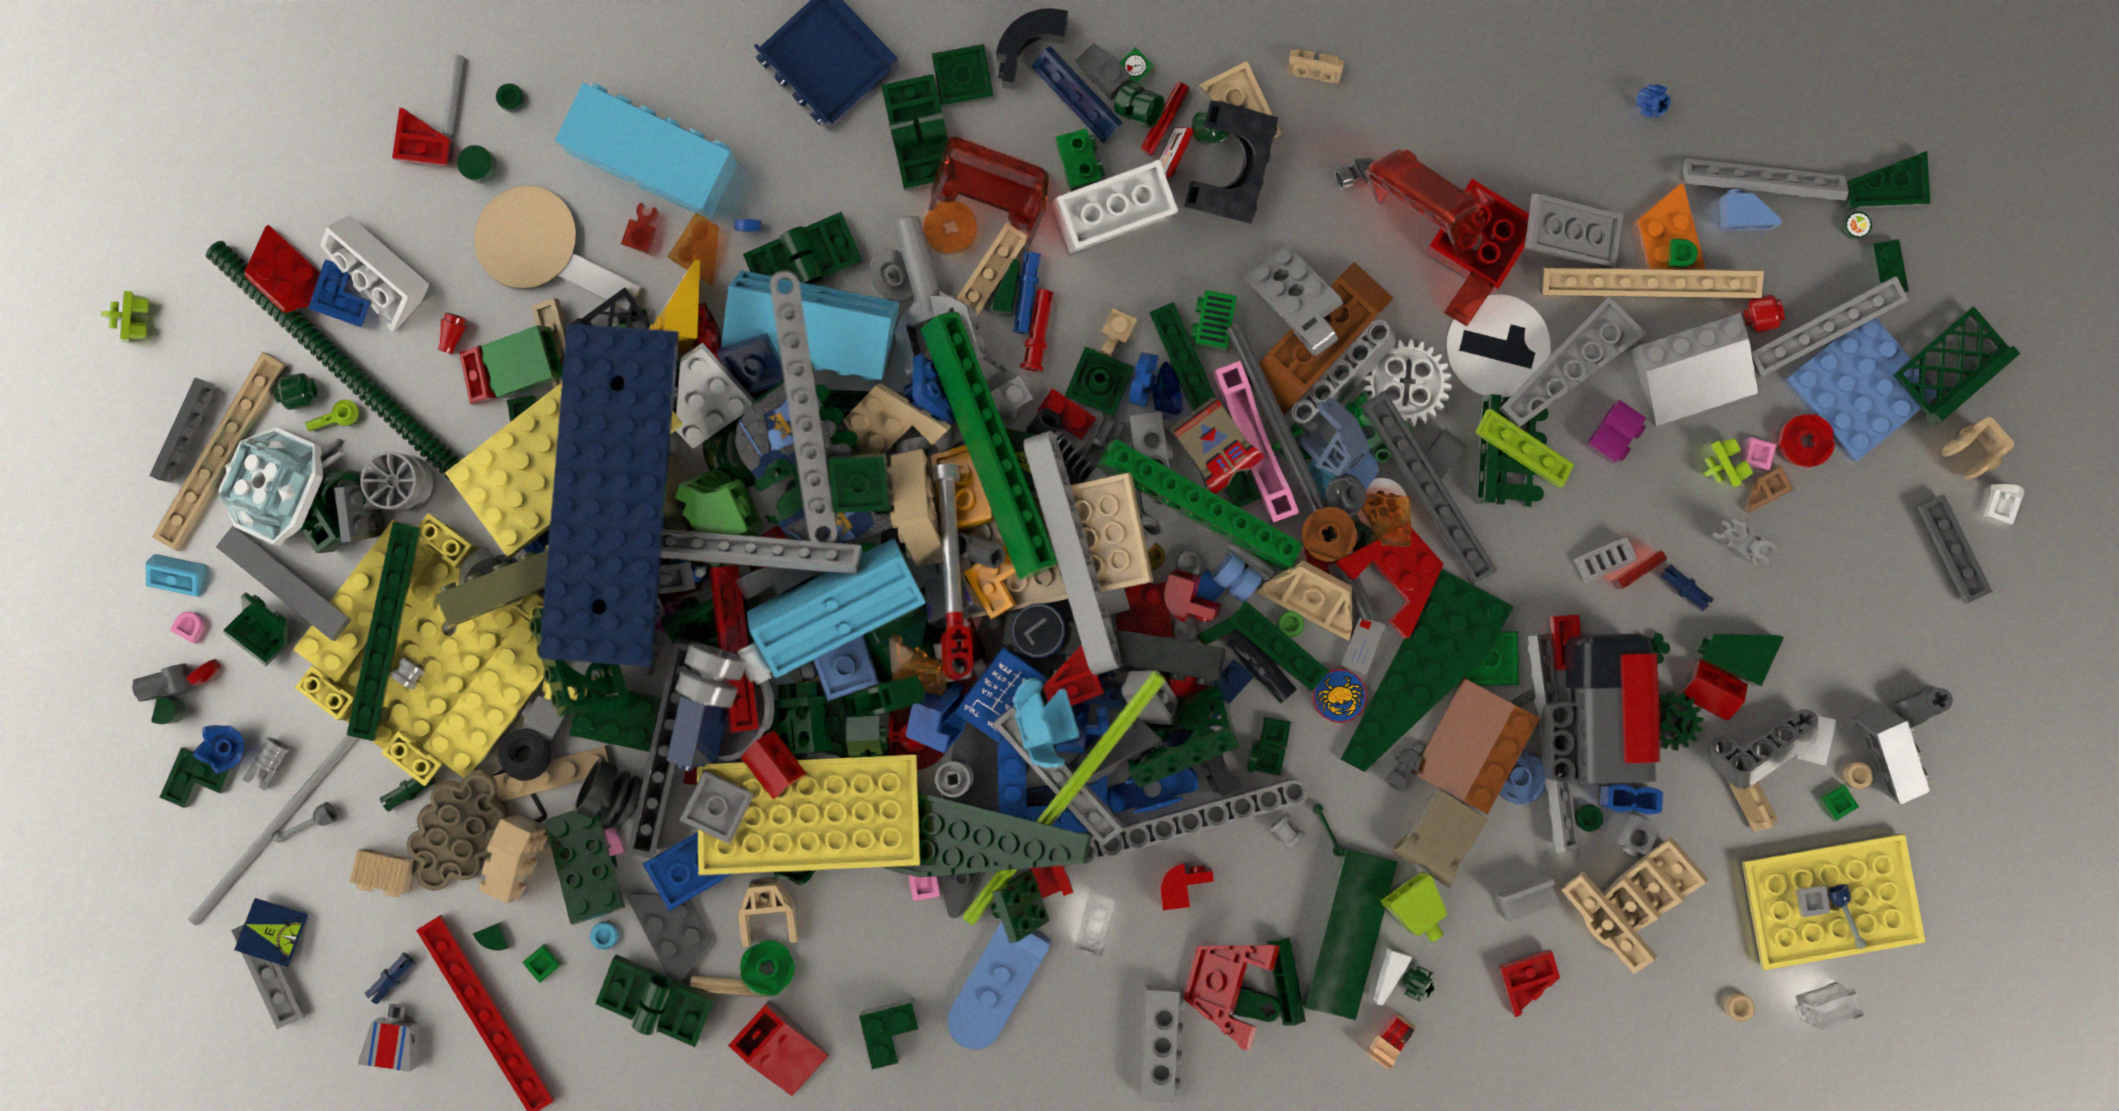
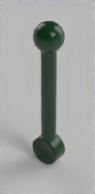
M1315 804L1313 812L1318 814L1333 845L1332 851L1334 855L1341 856L1344 850L1342 846L1338 845L1323 814V806Z

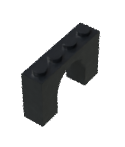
M1210 100L1204 127L1233 136L1241 145L1243 166L1238 177L1232 183L1223 187L1190 180L1184 207L1251 224L1257 211L1256 204L1259 192L1264 184L1263 176L1266 165L1270 160L1272 141L1277 133L1278 117L1230 103Z

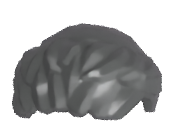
M1349 473L1336 476L1328 483L1327 491L1325 492L1328 506L1339 508L1348 513L1350 517L1360 511L1367 499L1366 489L1354 475Z

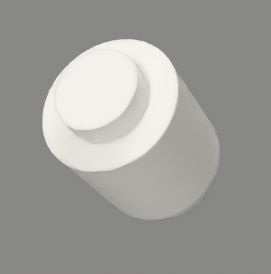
M756 642L737 651L739 656L747 661L744 673L749 682L755 680L758 685L772 678L769 673L771 669Z

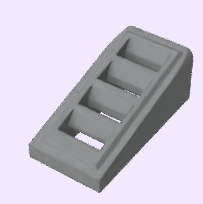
M1627 537L1619 538L1573 559L1584 584L1638 561ZM1617 546H1620L1624 554L1625 560L1623 561L1616 548ZM1610 550L1612 557L1616 563L1614 565H1611V562L1606 554V551ZM1598 554L1605 567L1603 570H1601L1595 557ZM1584 560H1590L1595 571L1594 574H1590Z

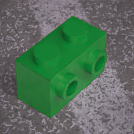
M1087 128L1056 136V146L1069 191L1073 192L1100 182L1101 177L1105 176L1101 160L1096 161L1093 151L1097 150L1094 135H1088Z

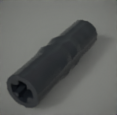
M1240 632L1226 643L1244 663L1246 668L1253 673L1255 678L1265 686L1280 704L1297 690L1296 686L1279 669L1277 664Z

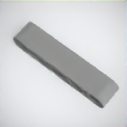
M1376 320L1370 323L1295 403L1292 408V417L1301 428L1310 431L1315 430L1325 421L1326 418L1321 415L1318 408L1321 401H1326V399L1320 400L1324 392L1331 391L1328 398L1341 403L1394 347L1396 335L1387 322ZM1387 332L1383 339L1376 340L1379 333ZM1368 352L1364 359L1357 360L1359 354ZM1349 371L1347 378L1339 380L1343 372ZM1312 411L1308 419L1302 420L1304 413Z

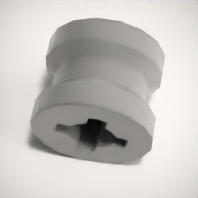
M402 657L399 661V668L394 670L390 676L405 687L414 690L417 686V679L422 677L426 671L416 663Z

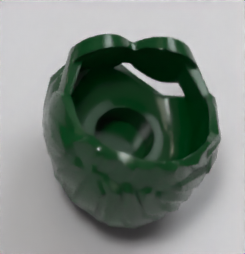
M336 468L323 476L320 485V495L322 501L330 510L338 513L335 488L361 485L362 471L357 472L352 469ZM362 492V495H363V498H364V502H363V506H364L365 503H366V501H367V499H366V497L364 496V494H363V492Z

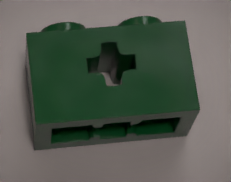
M316 493L301 531L316 553L334 552L346 543L341 542L338 513L330 510L322 501L320 493Z
M879 716L846 717V743L850 758L889 755V740L887 739L886 726H881Z

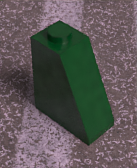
M1706 634L1705 637L1699 639L1695 647L1697 652L1695 659L1701 660L1752 686L1762 687L1784 637L1780 635Z

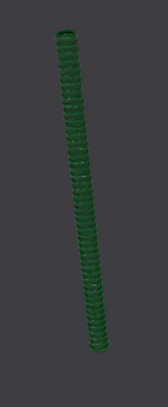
M217 241L208 248L206 258L212 260L213 265L218 266L220 271H224V275L230 277V280L236 283L238 288H242V291L248 294L249 298L254 300L257 305H261V309L267 311L269 316H273L275 322H279L282 328L285 327V331L291 333V336L297 339L299 344H304V348L310 350L311 355H316V359L322 361V365L328 367V371L331 373L335 372L334 376L341 378L340 382L343 384L347 383L346 387L350 390L353 389V394L359 395L361 401L365 400V405L371 406V410L377 412L378 417H384L383 421L390 423V428H396V433L402 434V439L408 440L410 446L414 445L415 451H421L420 455L427 457L426 461L432 462L434 468H439L440 474H445L446 471L459 462L457 455H452L450 449H445L446 445L444 443L440 444V439L437 437L433 438L434 434L427 432L428 428L425 426L421 427V422L415 421V416L409 415L407 409L403 410V405L397 404V400L391 398L390 393H384L385 389L378 387V382H372V377L366 376V371L360 370L358 364L354 365V360L348 359V355L342 353L341 348H335L336 344L330 342V338L324 336L322 331H317V326L311 325V321L305 319L304 314H299L298 309L283 313L246 279L244 272L248 263H245L244 259L239 257L236 252H232V248L226 246L224 241Z

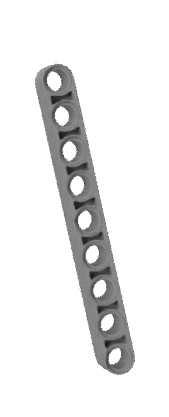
M1052 431L1024 440L1025 453L1089 669L1093 675L1121 668V654L1057 439Z
M1287 779L1128 824L1115 836L1119 840V845L1115 850H1107L1091 835L1090 845L1093 848L1091 856L1087 857V861L1084 864L1300 804L1307 797V787L1300 780ZM1292 784H1298L1301 788L1300 795L1295 799H1291L1287 795V789ZM1267 791H1271L1275 795V801L1270 806H1264L1261 803V796ZM1246 799L1248 801L1249 808L1245 813L1240 814L1236 812L1235 803L1237 800ZM1214 806H1219L1223 810V815L1218 821H1213L1208 816L1209 810ZM1187 814H1194L1197 817V823L1192 828H1186L1182 824V819ZM1161 821H1167L1171 825L1170 832L1164 836L1156 832V826ZM1138 828L1142 829L1145 832L1144 840L1140 843L1132 842L1130 840L1131 831Z

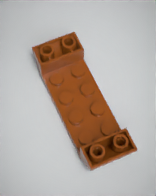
M1355 262L1330 286L1341 297L1343 304L1324 317V319L1332 327L1338 340L1317 356H1313L1291 328L1259 362L1283 415L1292 408L1393 299L1385 289ZM1247 376L1248 382L1252 386L1251 381Z

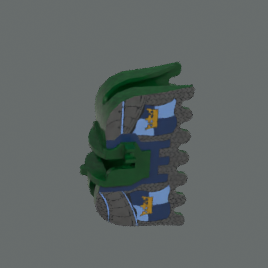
M811 361L812 372L814 373L815 368ZM783 379L758 397L738 423L735 441L738 453L744 464L756 477L754 488L757 492L767 489L789 475L793 476V479L786 485L785 493L778 498L776 507L766 514L765 518L769 523H779L786 539L811 541L808 536ZM818 384L815 385L831 490L828 459L833 456L857 455L852 452V447L857 443L858 436L852 430L842 432L838 429V424L843 420V411L837 407L829 409L824 407L823 402L829 396V389L826 385ZM891 501L889 510L834 513L837 537L834 543L855 545L872 535L893 527L890 513L894 511V506L891 504ZM820 526L815 531V537L818 540H826L830 535V530L827 526Z

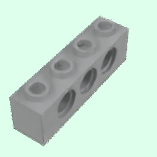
M1161 411L1129 416L1133 449L1155 461H1159L1170 469L1169 460H1173L1172 445L1166 444L1165 434L1169 433L1168 418H1162ZM1148 434L1156 435L1159 439V445L1155 448L1147 447L1144 443V437ZM1139 491L1142 513L1144 515L1151 516L1158 522L1177 519L1178 512Z
M1146 986L1140 1088L1141 1101L1174 1103V1095H1179L1180 1078H1175L1176 1067H1181L1182 1052L1177 1050V1040H1182L1183 1023H1178L1179 1012H1184V996H1180L1179 988ZM1162 1010H1167L1172 1014L1170 1021L1167 1023H1160L1156 1019L1157 1014ZM1160 1038H1166L1170 1041V1046L1166 1050H1158L1155 1047L1156 1041ZM1157 1066H1166L1169 1069L1167 1076L1163 1078L1156 1077L1153 1072Z

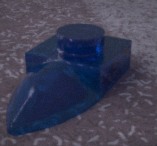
M1165 361L1159 369L1157 383L1152 387L1154 407L1157 411L1178 415L1183 411L1181 388L1174 370Z

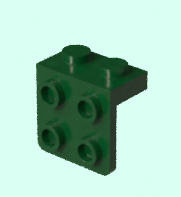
M245 592L241 596L242 612L223 630V633L266 667L289 644L287 620L279 612L275 611L273 613L267 609L265 602L257 595L251 596Z

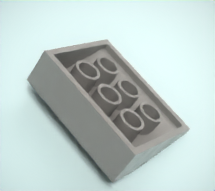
M1740 313L1639 345L1630 350L1655 426L1758 394L1750 342Z

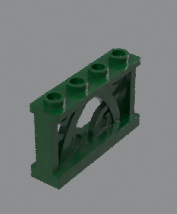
M538 608L530 620V631L536 638L538 657L540 655L543 608ZM539 658L542 659L544 666V679L550 686L552 706L556 708L559 717L566 714L610 710V712L621 711L630 698L619 664L592 662L584 676L570 667L564 660ZM598 670L600 677L595 674L594 679H592V671ZM568 687H572L575 690L574 695L578 694L581 688L585 689V697L578 700L572 699ZM592 692L606 695L605 697L591 698Z
M1218 684L1180 699L1173 724H1146L1163 743L1170 737L1172 732L1181 728L1194 730V732L1179 747L1166 745L1157 749L1152 747L1142 752V757L1134 761L1132 758L1127 760L1129 774L1139 788L1239 747L1229 711L1228 700ZM1220 713L1221 719H1212L1213 715ZM1220 726L1222 729L1215 731L1209 727ZM1147 754L1145 761L1140 762L1141 759Z

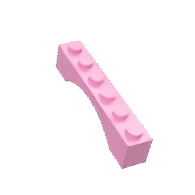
M1241 361L1215 370L1213 376L1228 415L1246 440L1266 457L1252 467L1250 472L1270 524L1298 514L1299 511L1291 490L1279 467L1261 422Z

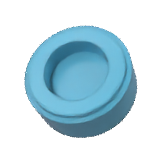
M608 921L596 924L590 932L592 944L601 950L611 948L619 938L617 927Z

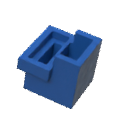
M932 681L925 688V702L912 705L906 737L945 754L964 732L966 720L954 713V709L963 698L965 686L955 682L948 688Z

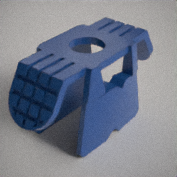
M1190 767L1158 780L1161 791L1155 797L1147 796L1144 793V786L1139 788L1130 776L1125 782L1113 785L1108 789V802L1115 813L1135 807L1137 808L1133 810L1134 813L1157 811L1183 800L1182 797L1174 796L1196 791L1199 784L1197 774Z

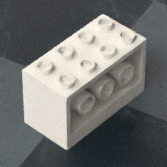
M1160 160L1057 197L1051 203L1069 254L1165 220L1178 212Z

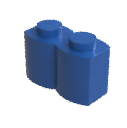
M1606 783L1601 785L1599 804L1607 809L1619 812L1632 810L1643 814H1658L1662 812L1663 792L1656 788L1642 785L1630 787L1619 783Z

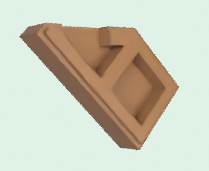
M1778 466L1754 479L1745 509L1747 513L1794 490L1782 466Z

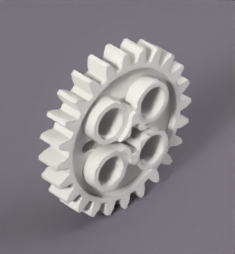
M1399 340L1398 348L1393 347L1369 372L1371 376H1366L1363 379V382L1370 384L1363 391H1366L1367 394H1372L1367 400H1370L1383 390L1397 391L1400 397L1392 402L1403 420H1410L1412 427H1415L1417 419L1426 424L1427 414L1435 418L1436 412L1434 408L1443 410L1444 405L1440 400L1448 401L1449 396L1443 391L1451 390L1452 385L1444 383L1451 378V374L1443 373L1447 369L1448 364L1439 365L1442 355L1433 357V347L1425 351L1423 350L1424 342H1421L1418 348L1414 347L1413 340H1410L1408 346L1404 347L1402 340ZM1411 361V385L1408 392V405L1404 407L1402 405L1405 387L1403 382L1406 376V363ZM1391 364H1398L1401 366L1402 372L1394 375L1388 371L1387 367ZM1419 366L1426 367L1429 375L1419 377L1415 373V369ZM1420 392L1426 396L1427 400L1419 404L1412 399V395Z

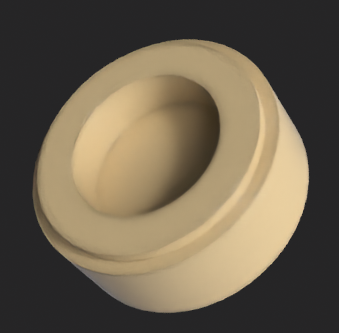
M1852 762L1845 767L1843 779L1851 788L1864 789L1872 783L1873 771L1866 763Z
M1735 993L1727 998L1725 1011L1735 1021L1744 1022L1753 1016L1755 1006L1750 997L1741 993Z

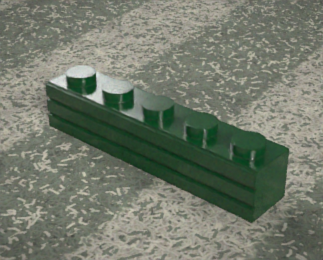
M1290 937L1269 940L1267 945L1280 946L1273 975L1283 1026H1291L1306 1022Z

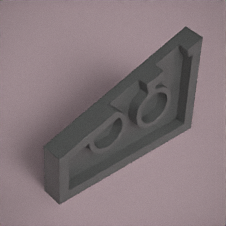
M1137 717L1086 783L1089 785L1117 770L1119 764L1131 758L1134 761L1142 757V752L1152 747L1157 749L1165 744ZM1100 735L1085 749L1084 753H1080L1069 763L1075 771L1103 735Z

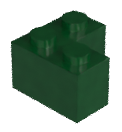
M914 998L861 1011L859 1019L872 1070L899 1063L901 1055L896 1035L919 1029L921 1023Z

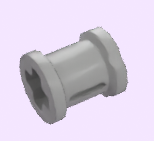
M1285 813L1271 825L1269 830L1276 832L1286 843L1285 847L1290 849L1304 837L1305 833L1302 830L1299 831L1290 821V815Z

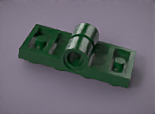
M929 74L881 85L904 191L957 180L934 75Z
M842 212L806 227L799 226L781 234L778 239L743 254L750 272L774 276L775 273L780 271H788L794 274L799 282L814 284L863 262Z
M573 810L544 820L569 921L572 925L625 908L616 874L618 868L616 855L610 856L609 854L611 845L608 843L604 824L600 822V811L592 819Z
M616 954L611 961L595 1004L632 1020V1028L641 1034L654 1035L658 1031L692 1047H696L716 997Z

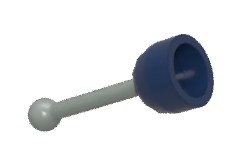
M1840 884L1827 890L1829 900L1833 905L1842 907L1856 939L1855 946L1859 949L1864 948L1866 941L1860 937L1847 906L1851 901V892L1848 885Z

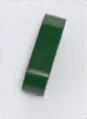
M1231 617L1197 634L1200 643L1208 645L1235 631L1236 629L1227 622Z

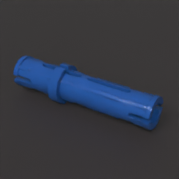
M1025 251L1021 275H1018L1020 285L1012 331L1020 334L1030 333L1036 284H1039L1037 275L1041 257L1039 253Z

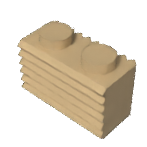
M365 848L358 849L349 882L357 884L356 888L360 890L373 891V888L382 889L383 894L386 896L399 897L400 894L407 893L410 890L416 860Z

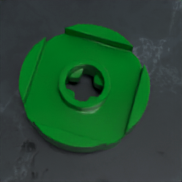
M771 940L762 941L748 948L741 958L740 975L742 983L750 992L758 996L780 995L788 988L794 977V960L789 950L779 942ZM767 962L772 963V969L775 971L764 975L763 970L759 969L761 965L765 966Z

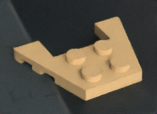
M881 383L876 385L843 419L848 430H852L857 434L858 441L856 445L860 453L867 454L886 453L912 426L931 445L935 444L951 426L944 421L939 422L934 419L928 411L924 409L919 410L909 404L908 399ZM886 460L888 489H891L893 483L890 482L888 476V467H891V464Z

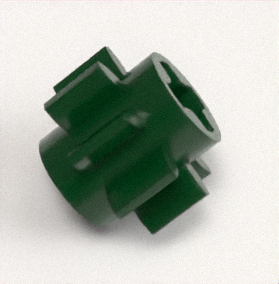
M1417 966L1416 970L1409 969L1402 979V986L1407 989L1404 994L1419 1002L1423 998L1429 999L1436 989V981L1432 979L1434 973L1420 966Z

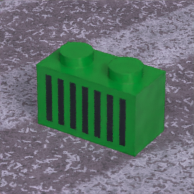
M1205 290L1203 297L1198 296L1195 312L1200 313L1199 322H1193L1190 336L1191 339H1195V347L1226 352L1229 342L1227 329L1232 326L1237 296Z

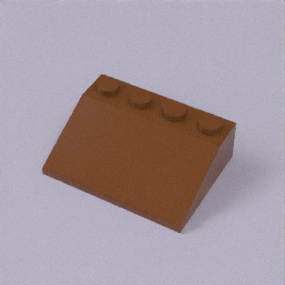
M1463 678L1421 755L1422 761L1419 766V772L1413 770L1412 773L1488 815L1540 718Z

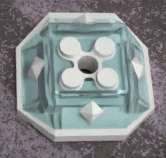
M277 427L241 440L231 462L225 465L227 472L219 488V497L227 509L233 526L276 546H280L285 542L286 538L301 529L323 478V466L320 458L322 446Z

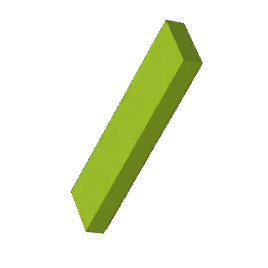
M1492 409L1486 410L1475 434L1557 488L1564 487L1575 465Z

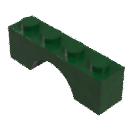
M917 674L843 696L849 717L876 716L925 702V688Z

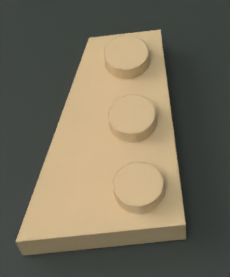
M1248 61L1199 85L1213 101H1222L1273 116ZM1278 125L1277 133L1274 138L1282 135Z

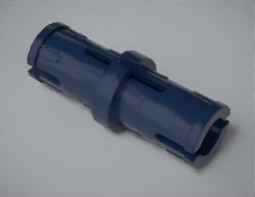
M1672 564L1664 569L1665 573H1661V579H1664L1674 587L1680 597L1685 596L1701 611H1704L1709 606L1708 602L1712 603L1714 599L1712 596H1709L1699 588L1693 578L1688 579L1673 567Z
M403 952L389 969H384L380 973L381 977L365 991L368 999L378 991L371 1002L379 1004L380 1000L393 987L396 988L401 983L400 979L416 965L413 958L403 965L410 957L409 954Z

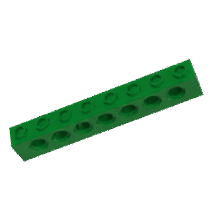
M1117 439L1107 444L1096 466L1112 476L1131 473L1134 488L1280 570L1293 567L1304 545Z

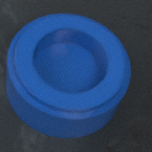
M736 219L734 220V230L740 232H760L761 220Z

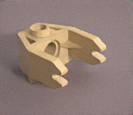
M773 877L751 880L738 912L743 947H750L751 929L749 918L752 914L784 912L787 916L790 943L797 942L796 904L781 879Z

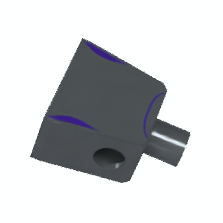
M943 562L936 563L938 575L925 582L928 623L940 629L947 627ZM960 568L964 620L985 611V608L964 574V570Z

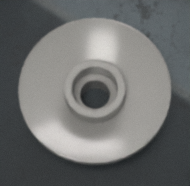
M892 249L879 252L873 258L870 265V277L875 289L888 300L897 302L907 300L913 295L902 253Z

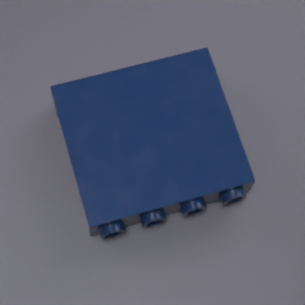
M810 0L761 46L757 43L754 45L757 52L755 58L765 69L770 66L776 73L773 76L783 88L788 85L794 92L791 95L801 107L807 105L812 111L810 114L812 119L820 127L824 124L829 130L899 66L898 58L843 0Z

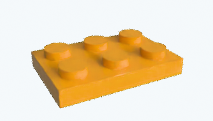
M966 445L931 455L932 467L940 464L959 465L960 480L955 482L958 531L994 521V515ZM935 483L936 494H937V501H938V507H939V514H940L939 488H938V483Z

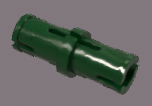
M433 777L426 786L414 778L409 781L403 780L399 783V787L381 796L380 802H385L386 804L383 807L390 812L406 800L412 801L417 797L416 794L436 784V779Z

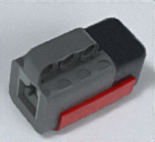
M1638 633L1585 634L1570 637L1564 648L1567 702L1548 703L1542 709L1541 714L1544 775L1551 781L1561 783L1655 782L1656 762H1661L1657 654H1652L1650 640L1643 634ZM1556 708H1560L1562 711V718L1558 722L1553 719V712ZM1560 735L1563 739V745L1557 750L1554 746V739ZM1558 763H1562L1564 767V772L1560 777H1557L1554 771Z

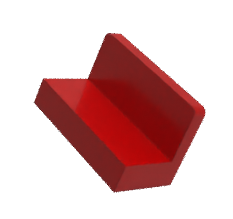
M1699 660L1694 666L1692 680L1682 693H1685V700L1693 698L1695 700L1693 704L1729 721L1744 704L1748 684Z
M775 731L757 739L741 756L744 763L772 799L777 798L788 786L801 780L807 774Z
M1063 865L1029 868L1030 871L1033 870L1042 898L1062 891L1064 897L1074 893Z

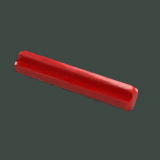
M1182 82L1176 83L1164 105L1161 118L1150 129L1141 145V150L1148 155L1154 154L1190 90V87Z

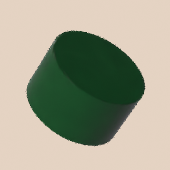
M471 145L464 148L457 159V167L460 173L475 183L489 181L497 169L495 157L479 145Z

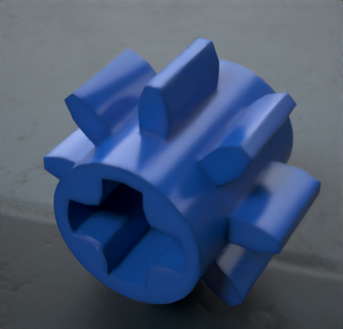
M1648 84V87L1640 90L1636 102L1637 106L1642 108L1640 111L1641 115L1649 118L1652 116L1659 118V115L1664 114L1669 109L1671 99L1669 95L1665 94L1667 87L1659 84Z

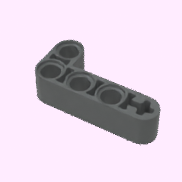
M1799 710L1745 748L1741 747L1729 736H1718L1711 743V764L1735 787L1748 788L1816 740L1818 716L1811 710Z

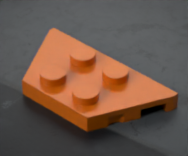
M1682 183L1635 222L1647 268L1706 269L1684 183ZM1685 239L1693 242L1698 250L1695 262L1685 268L1668 267L1669 240Z

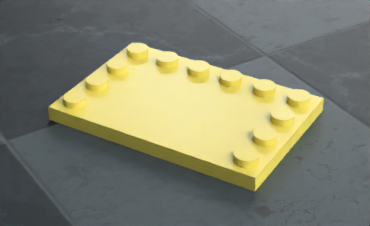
M1905 834L1742 861L1760 964L1763 970L1926 942ZM1847 884L1851 892V901L1847 906L1860 937L1866 941V946L1862 949L1855 946L1856 939L1842 907L1833 905L1830 900L1831 913L1801 917L1796 889L1825 885L1828 890L1836 885Z

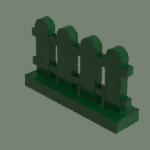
M1490 394L1483 396L1481 400L1480 422L1488 409L1494 410L1510 421L1499 410L1510 397H1502L1501 402V395ZM1547 408L1527 421V431H1525L1545 445L1547 437L1542 432H1536V422L1547 419ZM1479 436L1476 504H1492L1497 499V505H1505V500L1523 501V507H1531L1532 502L1542 500L1544 496L1543 489L1540 486L1533 485V475L1538 474L1499 450L1498 455V448ZM1507 473L1524 474V484L1506 483Z

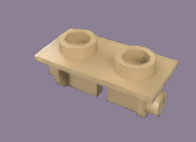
M1297 48V50L1291 49L1286 74L1320 80L1326 83H1339L1344 66V60L1339 59V56L1320 53L1319 60H1314L1315 52Z
M1759 781L1748 788H1737L1729 783L1753 832L1775 826L1774 822L1778 821Z

